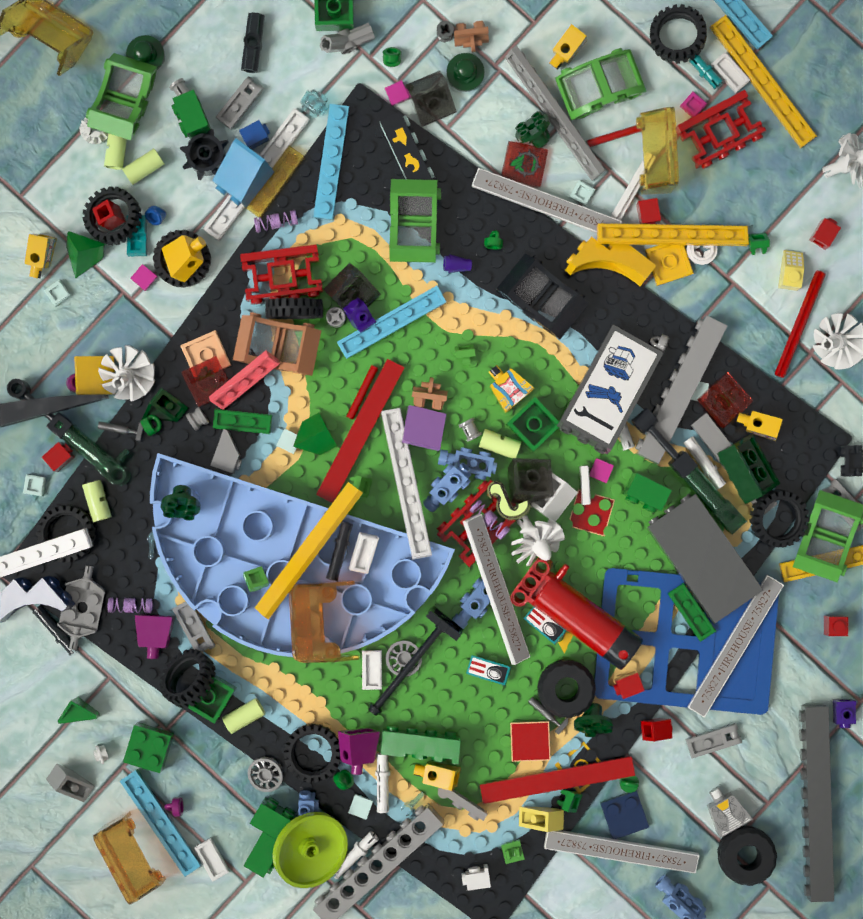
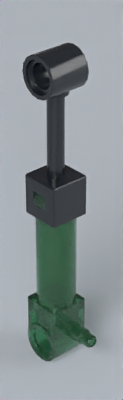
M12 379L7 384V392L10 396L20 400L36 399L30 394L31 388L27 382L20 379ZM21 384L22 391L17 394L15 391L16 387ZM58 412L56 415L50 414L45 416L50 421L46 427L89 461L108 481L121 486L129 482L130 472L122 465V462L130 453L128 449H124L115 459L77 428V425L64 414ZM121 470L123 477L117 481L115 474Z
M643 409L631 420L633 425L643 435L650 432L672 457L668 462L670 467L679 477L686 481L708 506L714 517L731 535L747 522L732 503L725 499L701 472L689 454L685 451L677 453L656 429L655 424L659 421L649 409Z

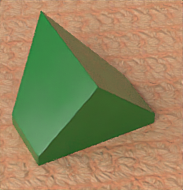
M68 231L66 248L76 279L103 259L105 244Z
M318 412L302 421L293 447L322 455L337 447V444Z
M78 696L70 700L59 717L58 724L97 719L100 717V713Z

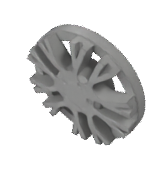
M406 640L392 644L386 654V664L393 674L398 675L401 667H404L412 658L411 655L415 654L419 648L414 643ZM403 644H406V651L403 650ZM399 645L401 651L396 652L394 647ZM410 645L415 648V650L411 653L408 652V648ZM390 652H393L397 654V656L395 657L389 654ZM422 658L419 660L418 665L414 666L413 671H410V673L407 676H411L418 671V669L421 666ZM389 659H396V663L390 665ZM399 664L400 667L397 669V671H395V666Z
M260 757L255 759L248 768V779L252 786L259 791L272 792L283 781L282 766L274 758ZM256 765L259 768V770H256L252 767ZM257 778L261 781L259 785L254 781ZM270 781L275 784L274 787H271Z

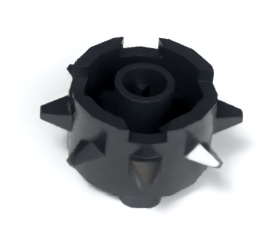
M214 129L209 130L207 134L201 133L192 137L188 142V146L180 147V150L185 153L187 159L183 169L193 168L197 172L198 180H202L204 176L215 175L226 156L224 148L229 141H219L214 136ZM204 152L208 153L209 156L207 158L203 157Z

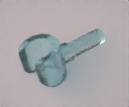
M153 532L148 535L150 546L149 558L153 559L155 539Z
M421 791L411 802H405L401 811L404 807H409L410 811L406 816L411 815L414 806L425 794Z

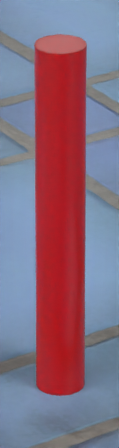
M641 124L586 140V143L593 147L641 132L643 128Z
M371 365L346 417L354 419L378 370L377 367Z

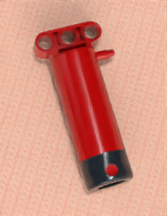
M538 557L512 592L511 602L518 607L524 606L527 602L619 670H622L641 646L643 638L562 580L569 569L567 564H564L555 575L550 571L553 566L551 558L545 561ZM538 563H545L547 565V569H540ZM528 577L534 578L535 581H536V584H534V585L530 584V583L528 582L527 578H528ZM516 593H523L525 599H519Z

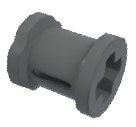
M441 21L437 25L438 40L444 43L452 40L454 35L452 23ZM448 29V33L442 34V31Z

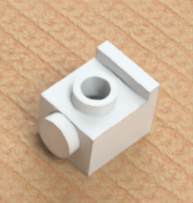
M484 864L483 869H480L479 866L470 867L469 871L461 874L463 885H467L468 891L491 887L487 864Z

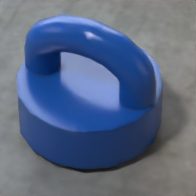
M150 206L145 212L146 220L152 225L161 224L167 215L164 209L157 206Z

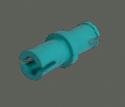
M695 55L693 60H689V63L700 73L699 76L701 78L704 77L714 90L723 83V80L713 71V67L708 65L700 55Z

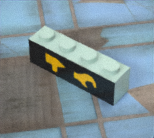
M401 111L380 120V126L405 179L432 180L435 177L431 167L427 168L425 165L426 156L423 150H418L416 144L419 142L415 133H411L408 128L410 122L407 116H403Z

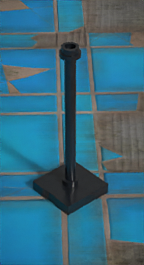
M434 605L428 611L426 617L435 624L436 628L375 703L371 702L369 704L368 710L375 716L382 713L381 707L441 633H447L455 641L462 635L463 629Z

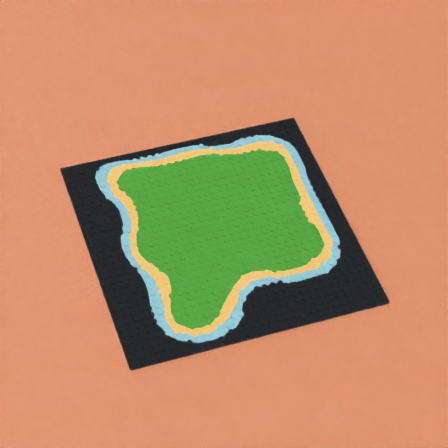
M358 83L342 104L343 106H349L333 221L313 217L326 134L325 127L260 216L265 229H267V215L270 217V215L278 213L283 226V213H286L291 224L290 211L295 210L298 225L292 224L290 226L285 216L284 227L272 229L268 219V230L266 231L260 221L261 232L257 233L254 224L154 361L155 382L146 395L137 400L130 401V399H127L109 424L125 426L137 431L149 402L161 388L166 389L185 404L188 409L177 423L175 421L160 420L161 429L152 436H149L143 429L141 441L135 440L137 434H122L104 430L41 516L43 517L47 511L54 507L70 505L84 510L91 518L82 485L101 480L112 517L94 522L96 539L90 552L74 562L64 563L51 560L3 576V578L11 583L16 578L24 577L31 582V587H33L42 577L51 575L59 581V586L66 591V583L82 579L85 565L93 566L91 578L105 590L97 632L84 637L160 692L159 683L162 682L160 677L164 676L163 670L168 669L166 666L168 662L171 664V659L173 657L178 658V653H183L184 650H190L193 647L172 610L186 601L177 591L164 568L152 531L155 523L153 504H150V488L157 453L329 508L332 503L316 494L387 359L405 368L382 411L400 408L404 426L408 406H414V397H412L413 386L421 387L422 382H429L430 377H434L433 383L441 384L440 390L448 391L446 402L444 401L442 410L433 409V400L425 399L424 407L420 408L446 414L440 450L436 451L408 444L429 541L455 549L448 568L433 593L430 594L411 618L381 639L342 654L309 656L308 658L274 655L240 644L212 627L214 624L196 610L215 643L214 648L206 649L203 651V654L213 661L216 675L237 688L215 724L189 708L183 707V709L251 759L255 760L265 756L277 760V763L282 766L283 782L298 793L303 790L315 793V800H319V808L361 839L370 831L374 832L373 836L376 834L379 840L372 847H375L378 843L382 845L390 832L393 830L397 832L401 828L400 824L406 818L411 819L416 815L414 812L421 805L425 807L429 803L444 819V824L398 866L471 919H509L557 852L544 849L545 831L519 826V807H550L562 810V807L557 804V800L565 801L566 796L560 793L561 790L483 804L480 784L557 770L558 768L555 766L557 762L561 764L562 768L573 767L579 759H584L589 764L597 762L595 760L596 756L600 761L625 757L642 733L641 721L652 719L661 705L599 699L595 696L592 703L600 704L602 706V715L612 719L613 731L611 733H599L595 737H585V733L574 730V720L581 717L582 713L579 716L568 718L567 726L560 734H557L555 730L558 726L554 722L547 720L537 709L528 703L532 696L541 703L537 690L539 677L549 664L557 660L570 659L583 664L594 678L597 653L573 636L564 654L559 643L554 645L523 619L533 608L527 602L521 607L513 604L530 654L528 659L516 665L511 664L491 603L486 606L487 612L481 618L477 617L474 619L471 617L468 620V625L463 629L462 635L457 641L447 633L440 634L423 655L418 671L411 676H407L381 707V714L375 716L368 710L369 704L371 702L375 703L397 676L389 670L386 664V654L390 646L395 642L406 640L420 648L436 628L435 624L426 617L431 607L434 605L452 620L456 614L463 610L460 607L462 604L460 599L466 592L470 594L474 590L472 585L479 577L482 579L476 561L469 567L459 557L465 549L452 536L444 542L436 534L439 532L437 528L444 521L448 523L452 519L450 515L458 507L462 509L466 505L464 501L471 494L475 496L480 491L478 486L484 480L474 478L475 474H471L469 477L471 482L464 490L460 488L457 491L458 496L451 503L449 501L445 505L439 503L440 506L435 512L429 511L423 505V501L428 496H431L429 492L433 488L431 486L432 482L438 476L442 478L445 475L443 471L448 466V464L445 466L438 464L441 449L447 450L448 453L456 454V450L460 451L461 447L471 449L472 454L479 455L480 451L491 453V457L494 458L497 467L495 474L491 473V477H486V481L492 480L495 484H499L508 505L513 501L518 507L520 503L525 502L519 496L542 466L578 491V489L581 490L580 466H588L590 473L596 458L614 465L607 483L589 477L590 499L594 498L596 494L615 500L608 526L603 530L605 536L573 528V523L570 520L571 512L573 511L574 514L580 515L584 511L583 505L579 503L574 505L575 496L556 520L563 529L565 538L560 541L557 552L551 551L553 566L550 571L556 575L559 569L564 564H567L569 569L562 580L601 607L604 574L609 568L679 575L647 530V527L650 526L648 522L656 516L661 518L666 515L664 511L672 505L677 507L682 504L680 500L688 494L691 497L695 494L753 576H755L775 548L762 542L754 535L755 532L752 531L750 527L752 524L749 521L752 518L750 511L754 510L752 503L745 504L733 482L729 479L727 471L691 427V424L705 413L709 415L730 444L751 434L746 432V426L736 424L739 413L751 416L752 411L783 419L776 441L754 435L780 482L772 490L781 489L792 492L800 497L805 504L840 457V446H848L852 436L722 342H719L700 382L709 383L706 402L690 400L669 443L677 453L685 451L696 462L690 451L683 444L694 436L713 465L718 467L717 470L726 481V484L716 490L708 477L704 476V472L697 462L698 467L687 477H679L668 464L672 457L666 451L659 464H655L637 455L638 450L635 447L639 439H644L646 434L643 435L633 425L631 420L645 408L653 413L656 405L661 404L663 400L661 395L665 387L669 388L672 382L669 380L674 370H678L680 366L678 363L682 353L686 354L689 348L686 346L691 335L695 336L697 329H695L696 324L644 286L637 285L628 277L615 271L591 268L578 271L572 275L565 271L569 265L567 260L573 253L575 255L578 254L579 250L577 248L582 243L580 240L538 211L473 188L472 183L478 167L409 117H407L410 122L408 128L411 133H415L419 143L416 144L418 150H423L427 160L424 161L426 167H431L435 177L432 180H437V188H441V200H437L436 243H440V255H436V263L390 262L391 179H405L380 126V120L399 112V110L363 84ZM399 196V215L432 216V197ZM398 226V245L431 246L432 227ZM494 230H497L500 234L499 238L503 239V248L498 250L488 249L484 246V239L489 237ZM317 244L320 262L310 263L312 280H322L323 293H319L320 296L308 297V295H301L300 297L322 299L323 318H266V300H262V304L251 305V302L246 301L245 289L254 288L252 271L242 270L240 254ZM451 254L471 259V271L455 273L443 271L444 256ZM524 254L531 257L533 255L537 256L543 262L541 265L557 279L574 291L576 289L581 291L585 295L584 299L589 304L560 340L544 330L537 322L528 318L522 313V310L509 302L497 290V287ZM313 256L290 258L286 260H294L295 270L305 269V258ZM274 261L251 263L248 265H256L257 275L268 273L267 263ZM290 266L272 268L274 285L293 283ZM533 267L514 292L530 305L549 280ZM307 276L296 277L298 288H291L290 290L313 288L316 285L309 286ZM269 281L258 282L260 293H252V295L278 292V290L271 291ZM438 286L447 303L352 357L345 358L337 342L354 333L357 329L351 325L347 316L344 325L334 328L330 326L326 320V314L329 309L338 307L343 310L351 301L359 298L366 304L372 317L377 320L431 288ZM557 288L538 313L552 322L572 297L560 288ZM250 312L261 314V318L300 326H303V323L315 325V329L322 331L312 376L273 369L224 409L273 415L271 434L228 430L241 455V467L234 474L210 466L223 429L213 428L215 409H222L210 401L209 396L212 393H205L203 395V392L195 388L197 386L196 380L180 345L216 330L232 365L216 372L218 376H221L219 378L220 386H223L248 365L247 363L233 360L242 315H250ZM255 322L249 355L258 357L266 350L271 353L277 327ZM612 325L619 327L651 345L650 339L652 337H661L662 334L669 336L667 348L626 422L635 447L623 451L618 437L612 450L608 454H601L590 444H583L574 435L565 434L558 428L532 452L506 425L534 397L559 421ZM287 330L281 362L297 363L303 332ZM474 344L476 356L470 357L471 365L463 366L462 358L456 359L455 346ZM371 365H373L378 370L352 420L346 416ZM496 365L504 373L510 368L513 369L534 387L533 391L506 413L490 388V385L495 380L488 372ZM206 378L205 381L199 382L200 386H202V389L204 387L205 389L211 388L215 385L216 378ZM725 388V390L734 391L739 394L735 397L737 402L734 403L731 409L732 412L728 411L721 415L717 411H712L713 407L709 400H711L714 394L713 390L718 391ZM721 393L716 398L714 397V400L717 399V406L721 407L723 411L729 407L727 404L729 401ZM197 407H200L209 423L201 425L200 429L195 431L188 421L186 414L193 413ZM318 412L337 444V447L322 455L299 448L292 454L276 446L284 429L298 434L302 421ZM380 414L340 492L348 482L352 485L354 484L350 477H355L356 475L372 479L368 498L360 496L348 515L407 533L382 415ZM474 417V423L482 435L467 442L463 429L459 428L458 425ZM150 420L154 428H156V422L154 420ZM754 421L753 423L756 427L762 425L760 421ZM487 429L501 434L502 437L507 436L521 441L516 459L480 448L479 445L484 430ZM465 458L461 459L460 464L464 463L467 465V460ZM481 462L479 464V468L481 470H484L486 468V464L484 462ZM633 473H638L672 490L662 511L651 513L642 508L643 504H633L625 500L626 496L623 495V492ZM489 487L471 507L478 500H481L482 503L480 505L485 504L484 509L486 510L493 503L487 496L491 488ZM493 495L499 502L501 501L499 495ZM603 499L599 502V507L601 510L606 511L611 507V503L609 500ZM777 500V505L763 516V526L771 536H783L796 518L794 507L785 500ZM529 504L527 511L522 514L528 516L533 526H535V521L548 522L549 520ZM499 507L493 512L498 518L496 519L497 523L492 528L507 518ZM480 509L476 511L472 516L477 515ZM462 514L444 534L447 535L452 530L459 537L465 531V527L460 523L465 516ZM71 515L59 516L49 526L48 539L51 540L84 529L83 525L76 517ZM597 515L589 516L588 523L591 526L599 524L600 519ZM40 519L17 551L38 544L36 532L38 531L37 525L40 523ZM516 521L509 527L510 531L501 540L497 539L492 544L510 599L514 589L533 565V563L530 566L526 565L531 555L518 564L516 560L520 558L522 553L514 556L511 554L523 545H511L513 541L524 538L523 533H520L522 529ZM469 539L464 542L471 549L466 554L467 557L473 552ZM538 563L540 569H547V565L545 563ZM627 574V581L637 582L638 575ZM528 577V578H527V580H528V582H529L530 584H532V585L536 584V581H535L534 578H532V577ZM618 585L614 618L631 630L655 632L658 625L660 589ZM484 588L483 592L487 595L486 588ZM516 593L519 599H525L523 593ZM113 598L114 611L116 598H118L119 610L121 612L124 606V599L135 598L137 612L125 613L123 610L120 613L116 606L115 611L109 613L108 599ZM142 598L144 601L145 611L146 599H152L151 614H147L144 612L143 605L141 611L139 612ZM80 602L78 610L81 613H85L88 606L85 602ZM473 602L471 608L477 609V602ZM40 604L60 619V610L48 605ZM674 604L671 632L678 635L695 636ZM135 615L175 616L169 645L167 648H159L158 659H148L147 647H138ZM203 637L197 639L199 644L205 642ZM403 644L404 651H406V644ZM399 645L394 647L396 652L401 651ZM410 645L408 648V652L411 653L415 650V648ZM641 645L622 670H619L610 663L608 684L613 686L616 684L614 679L637 671L644 689H650L652 687L655 647ZM671 648L669 650L666 691L671 692L699 654L698 650ZM362 650H382V689L362 690ZM390 652L389 654L395 657L397 656V654L393 652ZM475 655L510 666L511 670L507 684L501 685L466 674L471 656ZM389 659L390 665L395 664L396 659ZM199 664L192 665L182 673L177 682L176 693L186 690L195 681L199 671ZM397 664L394 670L397 671L400 665ZM569 677L559 680L555 687L557 697L564 700L574 697L578 689L577 682ZM257 698L266 715L231 734L226 728L222 717ZM555 716V719L559 723H562L565 719L563 717ZM549 721L550 760L512 762L510 722ZM306 724H320L328 727L336 734L338 739V731L360 728L377 730L380 732L376 754L381 753L383 729H387V726L399 727V730L406 731V728H417L418 732H426L427 729L437 730V734H445V731L457 732L456 735H459L461 740L459 764H453L452 759L438 763L461 767L458 785L454 790L486 810L488 815L484 821L473 819L468 815L469 811L464 808L462 810L456 808L452 804L453 801L449 798H440L438 787L422 783L423 777L414 775L416 764L426 766L430 761L437 762L432 760L431 757L427 756V759L421 760L412 758V755H408V757L389 756V812L378 813L377 776H375L377 756H375L373 763L363 764L362 775H353L354 784L351 788L341 790L335 784L333 776L341 770L351 772L352 765L340 761L336 771L326 780L316 783L301 781L299 778L294 777L291 771L289 772L285 764V744L289 736L296 729ZM316 734L300 738L294 749V757L297 764L302 769L310 772L324 769L329 764L332 756L331 746L328 741ZM583 741L590 748L589 750H587L584 746L580 748L581 743ZM577 750L570 757L567 755L570 751ZM580 761V762H578V763L576 764V766H578V765H584V764H586V763L583 762V761ZM432 771L433 775L437 777L436 772ZM607 781L590 784L580 793L583 795L576 813L564 811L562 831L571 832ZM572 787V788H567V789H562V790L575 791V792H577L574 787ZM355 794L373 800L367 819L348 813ZM421 821L415 823L418 829L426 827ZM404 834L401 836V839L408 842L411 840V837ZM520 839L524 860L506 864L501 844ZM387 848L389 854L397 853L395 848ZM484 864H487L491 887L468 891L467 885H463L461 874L469 871L470 867L479 866L480 869H483Z

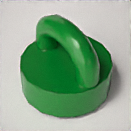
M389 47L383 50L384 65L396 67L401 63L402 52L400 49Z
M497 230L492 231L490 236L484 239V246L486 248L494 250L503 248V239L499 238L500 234Z
M149 415L140 421L149 436L154 435L161 429V421L155 415ZM153 419L156 422V428H154L150 420Z
M341 770L333 776L335 784L341 790H347L354 784L353 775L348 770Z
M636 776L621 778L619 784L623 791L632 793L638 789L639 780Z

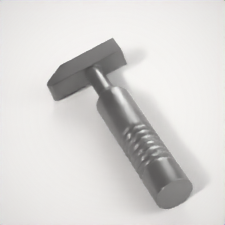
M100 421L98 423V429L122 434H137L135 440L141 441L144 429L141 422L137 431L125 426Z
M532 696L529 699L528 703L537 709L547 720L554 722L558 726L555 732L560 734L567 726L568 718L559 723L555 716L547 711L536 698Z

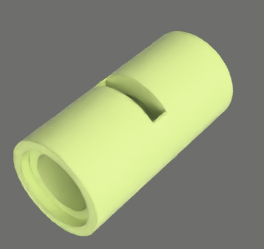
M108 133L107 146L109 148L106 149L104 167L115 170L123 169L127 139Z
M153 148L122 170L131 184L134 185L165 164Z
M485 429L479 447L516 459L521 441L507 436L502 437L501 434Z
M101 480L82 485L92 521L98 522L111 518Z
M255 698L225 715L222 719L228 731L233 734L266 714L259 700Z

